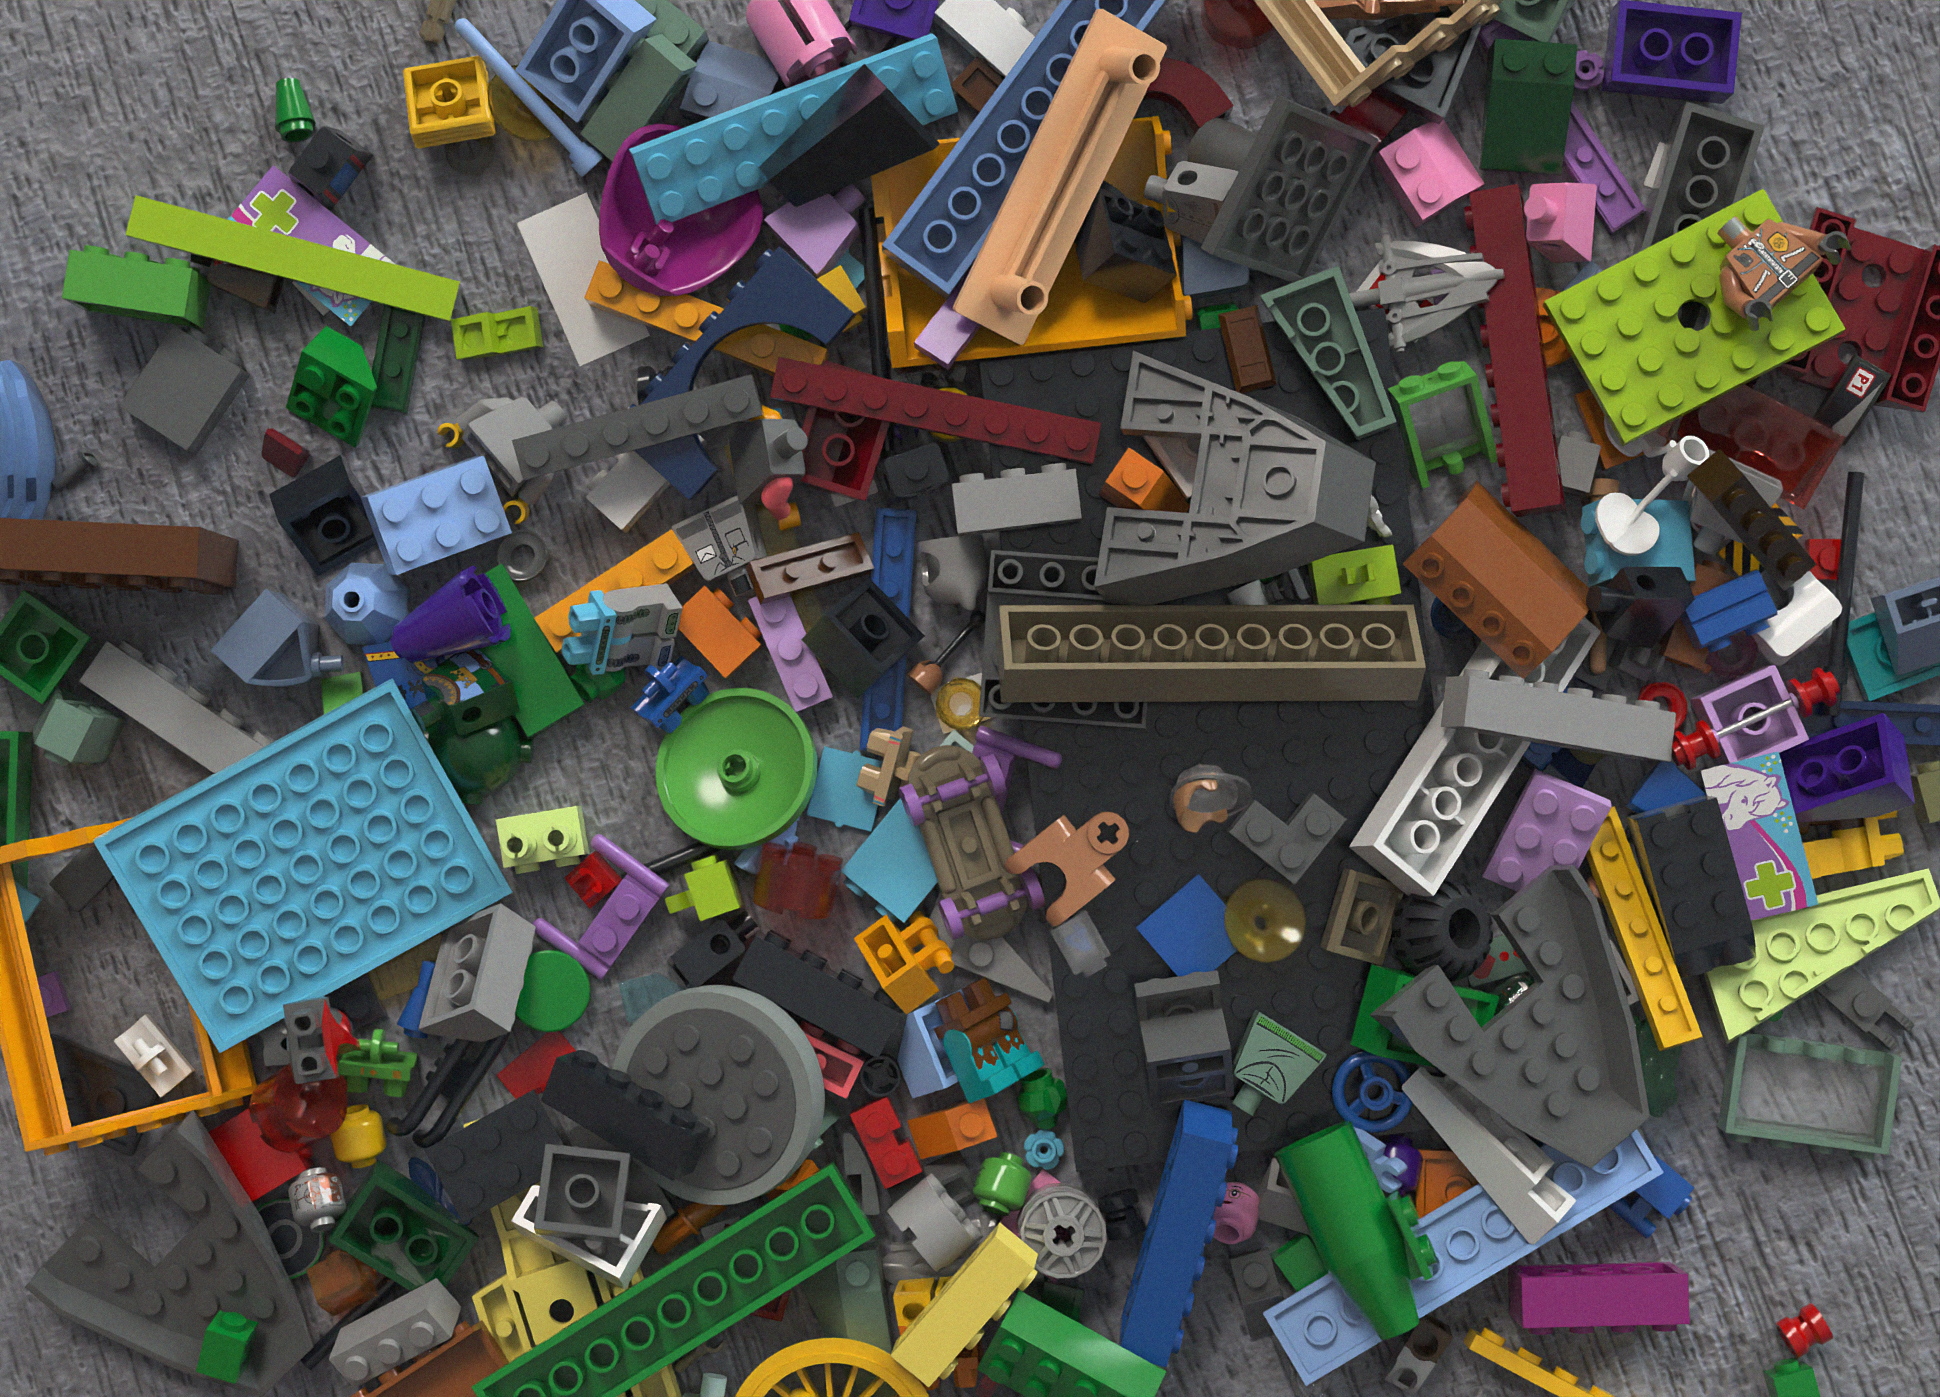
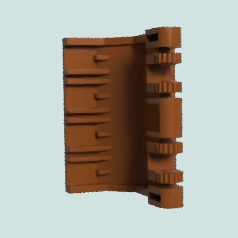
M1476 480L1459 497L1456 502L1458 504L1456 509L1404 561L1403 565L1514 672L1525 679L1559 646L1588 613L1586 596L1590 588L1579 580L1533 533L1521 524L1513 514L1502 506Z

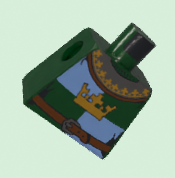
M479 649L453 654L424 675L421 682L427 701L412 708V715L422 730H426L443 721L456 735L463 736L509 717L520 710L512 680Z

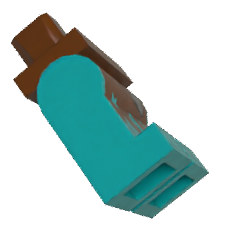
M986 977L961 988L970 1009H968L960 991L935 1003L944 1023L934 1028L938 1040L943 1038L946 1054L968 1103L994 1095L1045 1065L1038 1050L1030 1053L1018 1029L1017 1016L1008 1006L1012 1002L1007 992L995 997Z

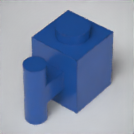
M1654 1154V1158L1664 1173L1634 1190L1633 1192L1637 1195L1630 1204L1624 1198H1621L1608 1206L1646 1239L1653 1234L1657 1227L1645 1217L1653 1208L1667 1219L1673 1214L1677 1216L1689 1205L1692 1199L1689 1194L1694 1189L1689 1182Z

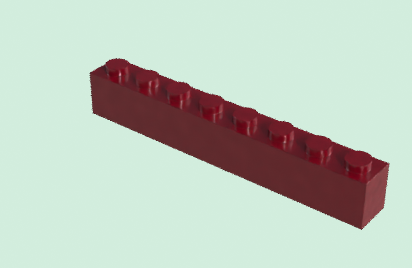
M1518 184L1469 193L1471 206L1464 207L1468 231L1474 230L1476 245L1470 246V254L1483 253L1484 262L1495 269H1503L1505 279L1498 280L1487 293L1490 301L1477 304L1478 309L1485 308L1487 324L1480 325V334L1483 348H1490L1492 363L1485 364L1488 387L1495 388L1497 403L1490 406L1494 428L1500 427L1502 443L1496 444L1497 461L1499 468L1506 467L1508 482L1501 484L1503 504L1505 508L1511 507V512L1517 518L1566 510L1531 246L1527 243L1526 239L1527 217L1524 212V194Z

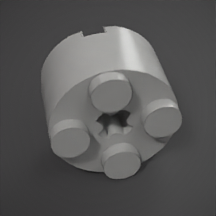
M932 1173L921 1180L887 1210L900 1230L905 1232L911 1240V1244L938 1273L944 1268L946 1269L983 1237L965 1211L954 1198L952 1199L947 1194L946 1189Z

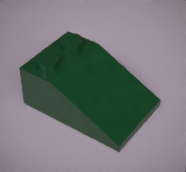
M1495 38L1488 49L1479 170L1559 176L1562 174L1574 91L1577 44Z
M377 1159L346 1205L347 1208L343 1215L335 1221L336 1226L331 1229L328 1241L406 1289L413 1291L436 1278L446 1287L479 1239V1235L414 1181Z

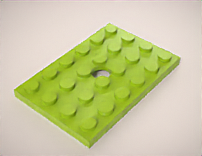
M1764 188L1544 301L1543 307L1622 446L1843 334L1846 330L1814 274L1809 276L1772 309L1774 319L1772 322L1762 317L1758 321L1759 329L1757 331H1751L1748 327L1747 319L1742 318L1725 305L1719 280L1721 273L1719 266L1732 249L1717 233L1735 216L1751 232L1768 219L1776 223L1783 222ZM1696 301L1702 303L1708 309L1710 321L1704 329L1696 331L1692 328H1684L1678 319V310L1684 303Z

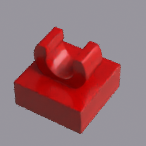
M597 851L591 853L564 877L589 909L599 903L622 881L621 877Z

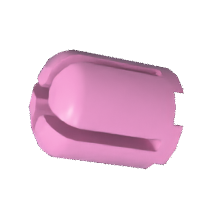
M751 0L747 6L746 18L748 25L787 88L839 69V64L847 57L851 50L855 56L857 55L856 44L827 0H783L807 38L808 45H805L778 0Z

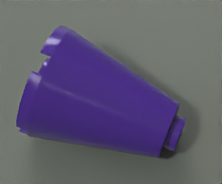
M475 566L463 569L396 624L393 628V636L390 639L396 655L401 659L405 658L410 663L494 646L508 640L511 633L510 623L503 626L500 616L507 611L504 602L489 577L484 572L479 575L474 574L477 568Z

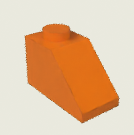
M986 1098L972 1103H968L967 1099L907 1120L920 1159L959 1151L997 1137V1130Z

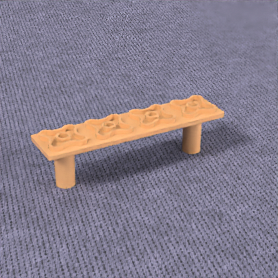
M1104 9L1095 10L952 307L953 311L1017 344L1023 345L1038 314L1047 306L1049 291L1150 83L1159 74L1160 62L1167 50L1165 44Z

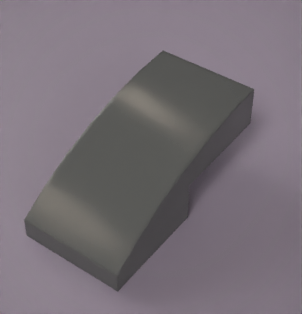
M844 1129L845 1175L861 1174L863 1212L865 1215H878L881 1210L880 1196L872 1163L854 1130Z

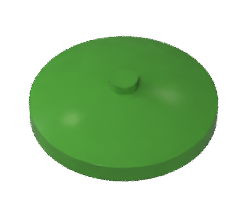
M730 688L713 692L700 704L689 705L680 713L682 717L681 724L672 733L666 732L661 742L655 770L657 791L661 803L672 821L698 842L725 850L756 847L771 841L785 832L806 808L812 796L817 777L818 764L815 744L808 727L800 716L778 697L751 688Z

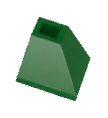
M325 326L302 350L286 404V409L355 448L360 443L377 389L362 346Z

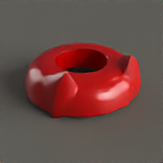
M1655 682L1644 685L1640 690L1637 700L1652 701L1657 696L1663 697L1667 701L1668 711L1676 713L1674 731L1678 729L1685 721L1687 714V700L1683 692L1676 685L1668 682Z

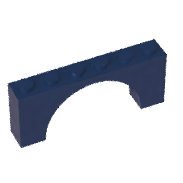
M778 247L774 252L767 249L753 265V268L757 270L753 277L747 283L740 280L727 294L726 299L730 303L720 314L713 311L698 328L703 334L693 345L686 342L675 353L671 361L676 365L666 376L659 373L644 390L648 397L641 405L693 391L696 377L707 356L720 342L737 331L755 325L783 324L805 330L830 346L855 318L856 314L781 247ZM698 434L635 450L640 457L689 500H694L721 470L706 452Z

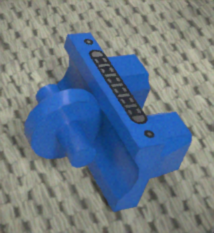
M682 656L674 663L669 661L660 671L654 666L649 665L644 670V673L650 679V682L641 690L643 695L630 708L637 716L656 728L659 727L667 733H672L681 724L682 717L676 711L680 704L685 700L694 706L700 704L709 695V691L704 683L708 675L701 667L693 665Z

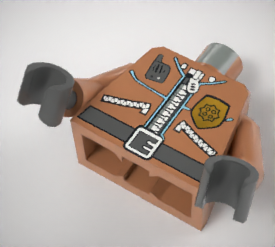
M1736 216L1733 217L1717 233L1732 249L1719 266L1721 270L1719 280L1723 301L1726 306L1742 318L1747 319L1748 327L1751 331H1757L1759 329L1758 321L1765 317L1772 322L1774 320L1772 309L1817 270L1823 261L1820 255L1826 254L1828 261L1834 265L1842 261L1836 249H1851L1846 235L1840 231L1831 232L1826 235L1784 222L1776 223L1770 219L1751 232Z

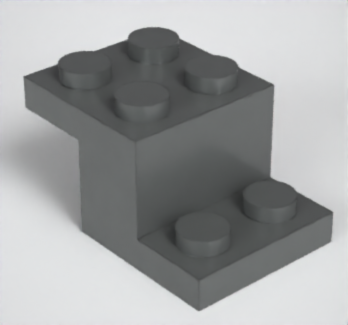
M1218 971L1193 972L1185 976L1166 979L1154 978L1146 982L1134 984L1139 1032L1148 1073L1152 1109L1182 1105L1184 1099L1201 1102L1234 1096L1231 1047L1222 1010Z

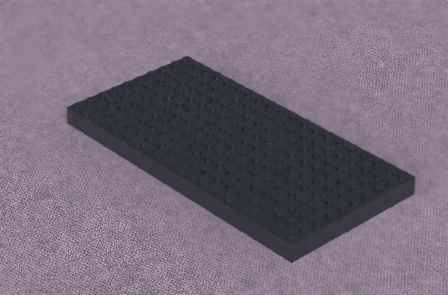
M1385 308L1356 311L1395 416L1396 426L1357 440L1276 321L1263 322L1262 325L1277 385L1241 394L1301 418L1376 462L1371 495L1376 499L1379 511L1382 514V520L1391 530L1392 536L1384 538L1379 536L1376 530L1367 526L1365 542L1334 554L1393 545L1401 594L1391 597L1392 605H1414L1426 666L1418 700L1147 702L1145 729L1021 720L1024 741L1058 752L1062 756L1061 765L1055 769L1026 759L1035 836L1062 815H1065L1077 830L1101 812L1118 814L1125 820L1129 830L1126 845L1104 863L1116 880L1057 926L1051 927L1046 921V913L1049 906L1063 894L1066 885L1065 874L1053 863H1039L1041 888L1045 899L1044 913L1076 1172L1164 1162L1167 1159L1182 1105L1152 1109L1148 1073L1139 1032L1134 984L1146 982L1154 978L1166 979L1177 977V975L1136 929V926L1197 874L1205 880L1253 937L1215 969L1218 971L1220 980L1222 1010L1231 1047L1232 1064L1255 1010H1258L1327 1054L1320 1065L1285 1104L1281 1105L1266 1096L1254 1116L1232 1103L1245 1083L1234 1075V1096L1197 1103L1232 1111V1127L1238 1128L1235 1145H1238L1237 1153L1286 1147L1315 1132L1344 1122L1333 1102V1080L1340 1066L1349 1057L1365 1051L1351 1045V1040L1371 964H1377L1331 952L1321 948L1320 945L1343 868L1391 882L1349 846L1435 714L1419 581L1403 565L1404 561L1415 549L1399 420L1391 395L1388 392V388L1394 386ZM1221 328L1188 331L1186 336L979 359L983 399L1102 423L1093 465L988 444L992 479L1001 478L1000 471L1016 468H1025V475L1042 473L1041 466L1057 463H1066V470L1076 469L1082 516L1080 522L999 531L1001 551L1099 558L1107 507L1117 508L1101 497L1099 493L1128 448H1131L1162 469L1181 493L1144 437L1140 435H1124L1120 429L1133 351L1236 391ZM1191 497L1186 500L1189 505L1191 503ZM1307 564L1298 568L1311 597L1302 601L1284 599L1273 605H1314ZM1283 573L1274 576L1271 582L1278 580ZM1260 580V582L1263 583L1264 585L1268 584V583H1266V582ZM1251 582L1154 605H1231L1227 594ZM1366 601L1351 603L1350 605H1366ZM1199 780H1216L1218 785L1215 792H1210L1203 788L1197 789L1192 794L1187 808L1200 813H1213L1226 808L1228 815L1226 822L1223 824L1208 822L1197 833H1189L1183 830L1174 810V794L1187 783ZM1308 793H1314L1347 820L1294 885L1282 878L1225 832L1250 800H1256L1285 823ZM1105 822L1100 823L1098 828L1101 833L1097 836L1098 841L1102 842L1107 839L1110 843L1115 842L1118 839L1115 836V831L1119 828L1118 825L1114 823L1108 826ZM1454 865L1444 880L1455 881ZM1079 923L1081 928L1085 926L1088 931L1084 934L1092 948L1086 952L1066 944L1064 940L1066 936L1075 932L1072 926ZM1392 931L1382 966L1413 973L1398 957L1397 953L1399 950L1394 948L1392 938L1395 937V931ZM1078 937L1074 939V941L1081 943ZM1467 977L1455 982H1450L1452 984L1469 988ZM1402 1061L1411 1075L1420 1067H1424L1430 1075L1446 1076L1438 1068ZM1373 1062L1376 1075L1387 1080L1393 1090L1402 1092L1401 1081L1394 1070L1382 1063ZM1360 1066L1351 1072L1345 1084V1099L1348 1106L1359 1097V1088L1364 1081ZM1372 1085L1368 1089V1097L1370 1099H1377L1381 1095V1087L1379 1085ZM1391 1103L1387 1108L1379 1111L1366 1108L1359 1117L1367 1120L1384 1119L1391 1115L1399 1105ZM1413 1103L1410 1112L1400 1124L1384 1132L1369 1134L1381 1136L1431 1130L1434 1128Z

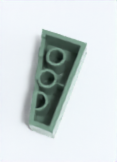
M1339 265L1260 295L1261 301L1357 440L1396 426L1395 416Z

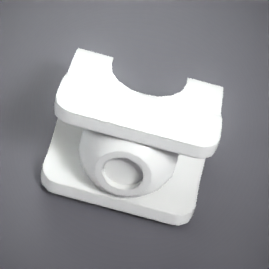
M1810 571L1786 589L1789 595L1788 606L1778 610V615L1767 619L1770 627L1748 636L1758 651L1772 665L1782 666L1798 652L1805 650L1822 636L1824 631L1832 626V621L1841 614L1842 606L1839 600Z

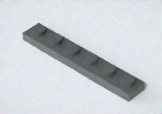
M751 374L514 439L512 443L522 479L529 480L764 415L754 376Z

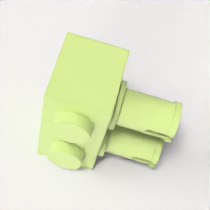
M582 806L496 819L503 868L515 866L516 874L540 870L539 862L554 859L556 867L580 864L579 855L589 854Z

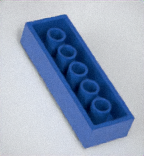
M1186 1099L1183 1100L1120 1321L1119 1345L1152 1364L1166 1368L1170 1354H1178L1183 1338V1329H1181L1183 1317L1188 1318L1194 1300V1293H1191L1194 1280L1200 1281L1204 1268L1205 1257L1202 1256L1205 1243L1211 1244L1215 1231L1216 1220L1213 1219L1216 1206H1222L1227 1189V1183L1224 1182L1227 1169H1233L1238 1152V1145H1235L1238 1128L1232 1127V1111Z

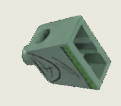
M1255 1010L1232 1064L1233 1075L1245 1082L1232 1103L1254 1116L1266 1096L1281 1105L1285 1104L1320 1065L1327 1054L1258 1010Z

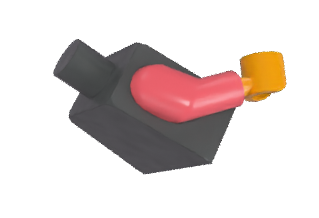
M761 405L764 415L748 419L750 421L748 423L727 429V436L739 504H763L772 517L778 520L779 530L781 531L801 526L796 502L788 504L787 500L793 487L805 475L806 470L802 450L807 446L808 439L805 432L798 427L794 419L782 418L781 408L771 409Z

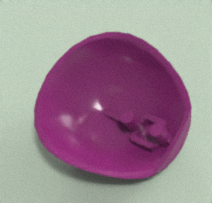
M656 123L641 127L632 132L618 149L609 169L603 190L599 213V237L601 248L608 263L629 284L658 296H679L691 293L711 283L744 256L760 231L763 208L759 191L754 190L674 222L661 219L656 225L629 149L683 128L677 125Z

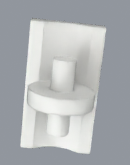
M145 1014L131 1028L114 1040L116 1045L131 1061L134 1068L141 1073L160 1097L165 1096L195 1070L149 1014Z

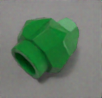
M577 664L576 673L570 677V680L578 694L585 701L591 703L597 697L607 699L618 691L626 680L625 667L618 671L605 670L604 674L592 675L586 664Z
M1039 1068L1020 1079L1022 1087L1018 1092L1017 1099L1023 1114L1036 1127L1049 1130L1057 1125L1058 1114L1066 1109L1067 1093L1064 1082L1059 1078H1053L1051 1069Z

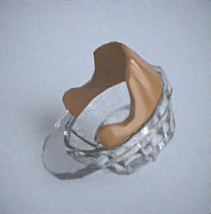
M1199 763L1184 770L1179 775L1176 785L1171 789L1170 806L1175 810L1182 829L1189 833H1197L1204 824L1208 822L1223 824L1226 822L1227 816L1247 808L1252 800V787L1248 781L1237 775L1227 774L1218 765Z

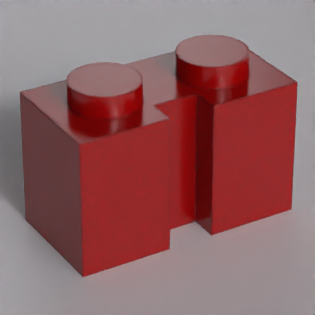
M890 1095L877 1097L851 1110L850 1117L885 1189L922 1172L923 1165L910 1137L900 1141L895 1132L896 1129L901 1127L902 1121Z

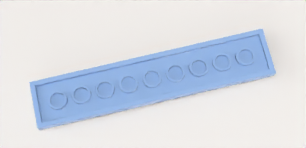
M1636 1129L1592 1168L1581 1164L1547 1144L1539 1147L1555 1162L1546 1172L1545 1176L1570 1194L1576 1202L1563 1218L1535 1244L1528 1243L1480 1183L1418 1219L1419 1224L1415 1225L1419 1236L1428 1235L1437 1256L1435 1257L1437 1263L1433 1264L1432 1278L1424 1280V1277L1421 1276L1412 1280L1418 1319L1664 1173L1638 1130ZM1329 1273L1263 1312V1315L1306 1386L1383 1341L1380 1340Z

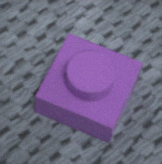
M59 971L37 978L46 1018L72 1009Z

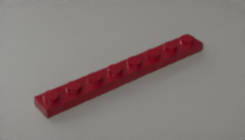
M778 357L770 398L774 400L1091 465L1094 463L1102 424L1100 422Z

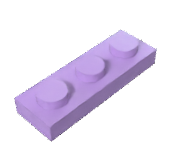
M757 596L749 599L750 607L794 711L797 713L833 698L816 655L801 640L807 633L791 596L761 605Z

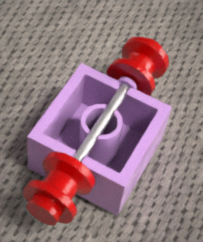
M1775 664L1755 669L1689 699L1699 720L1695 723L1696 732L1687 736L1680 731L1674 732L1671 757L1677 766L1684 765L1687 770H1692L1696 768V758L1705 754L1712 759H1717L1720 766L1777 751L1779 753L1809 740L1797 711L1803 718H1807L1812 715L1813 705L1823 702L1828 707L1836 705V695L1840 694L1838 682L1830 671L1825 673L1821 668L1817 667L1811 670V680L1802 684L1795 678L1788 680L1787 692Z

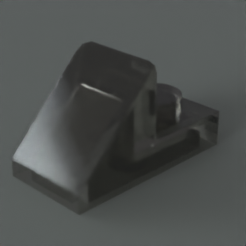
M888 346L886 356L891 365L890 348ZM938 363L892 368L900 382L922 386L925 377L931 379L929 385L939 389L944 387L954 388V385L963 388L967 374L966 366L955 363L948 370Z

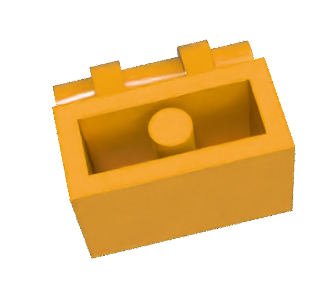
M916 911L910 915L909 922L911 925L903 931L886 914L854 938L882 988L906 1015L940 991L928 972L931 967H937L942 974L949 973L954 968L950 948L945 941L939 940L936 925L930 918H926L921 911ZM918 944H923L924 948L916 952L914 947Z

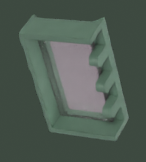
M1746 1032L1729 1043L1719 1121L1716 1127L1728 1133L1727 1139L1743 1143H1752L1753 1137L1769 1139V1145L1791 1149L1794 1142L1809 1144L1808 1150L1824 1154H1833L1834 1148L1848 1149L1850 1156L1873 1160L1875 1153L1889 1155L1902 1057L1890 1051Z

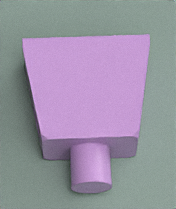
M851 184L842 188L833 197L827 194L796 208L788 202L767 216L764 221L768 230L818 279L835 267L860 233L858 223L850 214L866 199Z

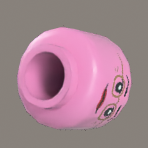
M1227 1182L1223 1204L1221 1207L1216 1206L1213 1217L1216 1220V1226L1213 1236L1222 1243L1236 1244L1251 1238L1256 1230L1259 1220L1258 1204L1260 1198L1247 1185L1240 1182Z

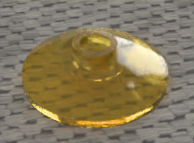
M511 65V67L514 70H516L518 65ZM497 74L491 79L487 90L489 108L493 118L504 131L517 139L529 142L542 141L553 135ZM523 78V80L563 121L564 111L561 110L557 105H555L551 100H549L544 94H542L538 89H536L525 78Z
M1259 879L1242 885L1230 897L1224 914L1225 930L1232 945L1247 958L1259 962H1273L1290 955L1299 946L1305 932L1306 919L1300 900L1288 887L1273 880ZM1256 916H1261L1266 920L1267 926L1265 930H1260L1256 927Z

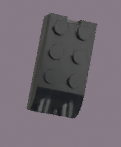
M1702 795L1626 817L1644 884L1679 976L1681 978L1696 976L1720 966L1734 965L1754 958L1756 944L1752 922L1717 797Z

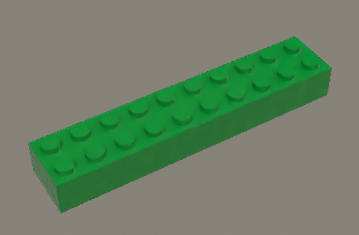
M831 1162L482 1378L471 1388L477 1397H617L876 1235V1232L834 1162Z

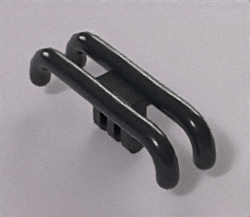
M510 1032L488 1040L474 1063L465 1056L474 1041L456 1038L453 1044L447 1043L443 1049L446 1053L445 1057H438L434 1063L437 1067L436 1071L429 1070L425 1076L428 1083L408 1114L402 1120L398 1117L390 1118L386 1124L388 1131L397 1137L406 1136L415 1131L412 1135V1140L414 1144L422 1149H427L443 1140L504 1047ZM440 1094L450 1098L441 1115L428 1132L422 1129L416 1130Z

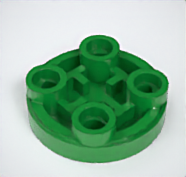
M543 950L531 954L528 957L523 978L524 985L519 994L515 1015L526 1026L542 1032H556L573 1025L582 1017L591 1001V983L585 968L574 957L559 950Z

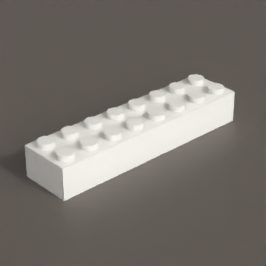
M1584 617L1559 646L1524 679V685L1533 687L1534 682L1554 683L1559 685L1558 692H1563L1601 631ZM1481 641L1464 669L1487 671L1491 680L1498 681L1499 676L1502 675L1520 677L1483 641ZM1464 669L1459 676H1463ZM1443 702L1349 846L1408 896L1410 894L1421 896L1435 895L1531 743L1441 727Z

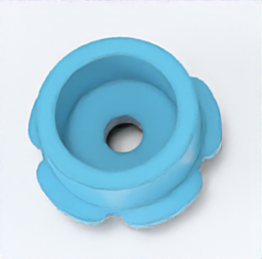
M1041 1129L1036 1134H1030L1025 1140L1024 1149L1027 1151L1025 1158L1032 1167H1042L1048 1170L1058 1165L1059 1157L1064 1154V1145L1061 1139L1055 1137L1056 1135L1053 1131ZM1042 1146L1048 1148V1151L1044 1154L1040 1152Z

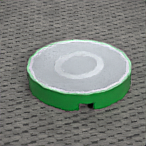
M289 1197L273 1199L257 1208L289 1279L307 1273L321 1259L326 1247L325 1231L312 1232L310 1227L298 1225L293 1217Z

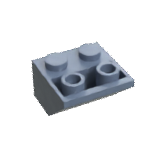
M1940 576L1870 598L1896 676L1940 662Z

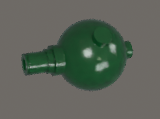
M513 715L463 736L456 735L443 721L426 730H422L463 803L483 804V795L492 793L505 786L515 776L521 763H532L534 740L523 737L520 725Z

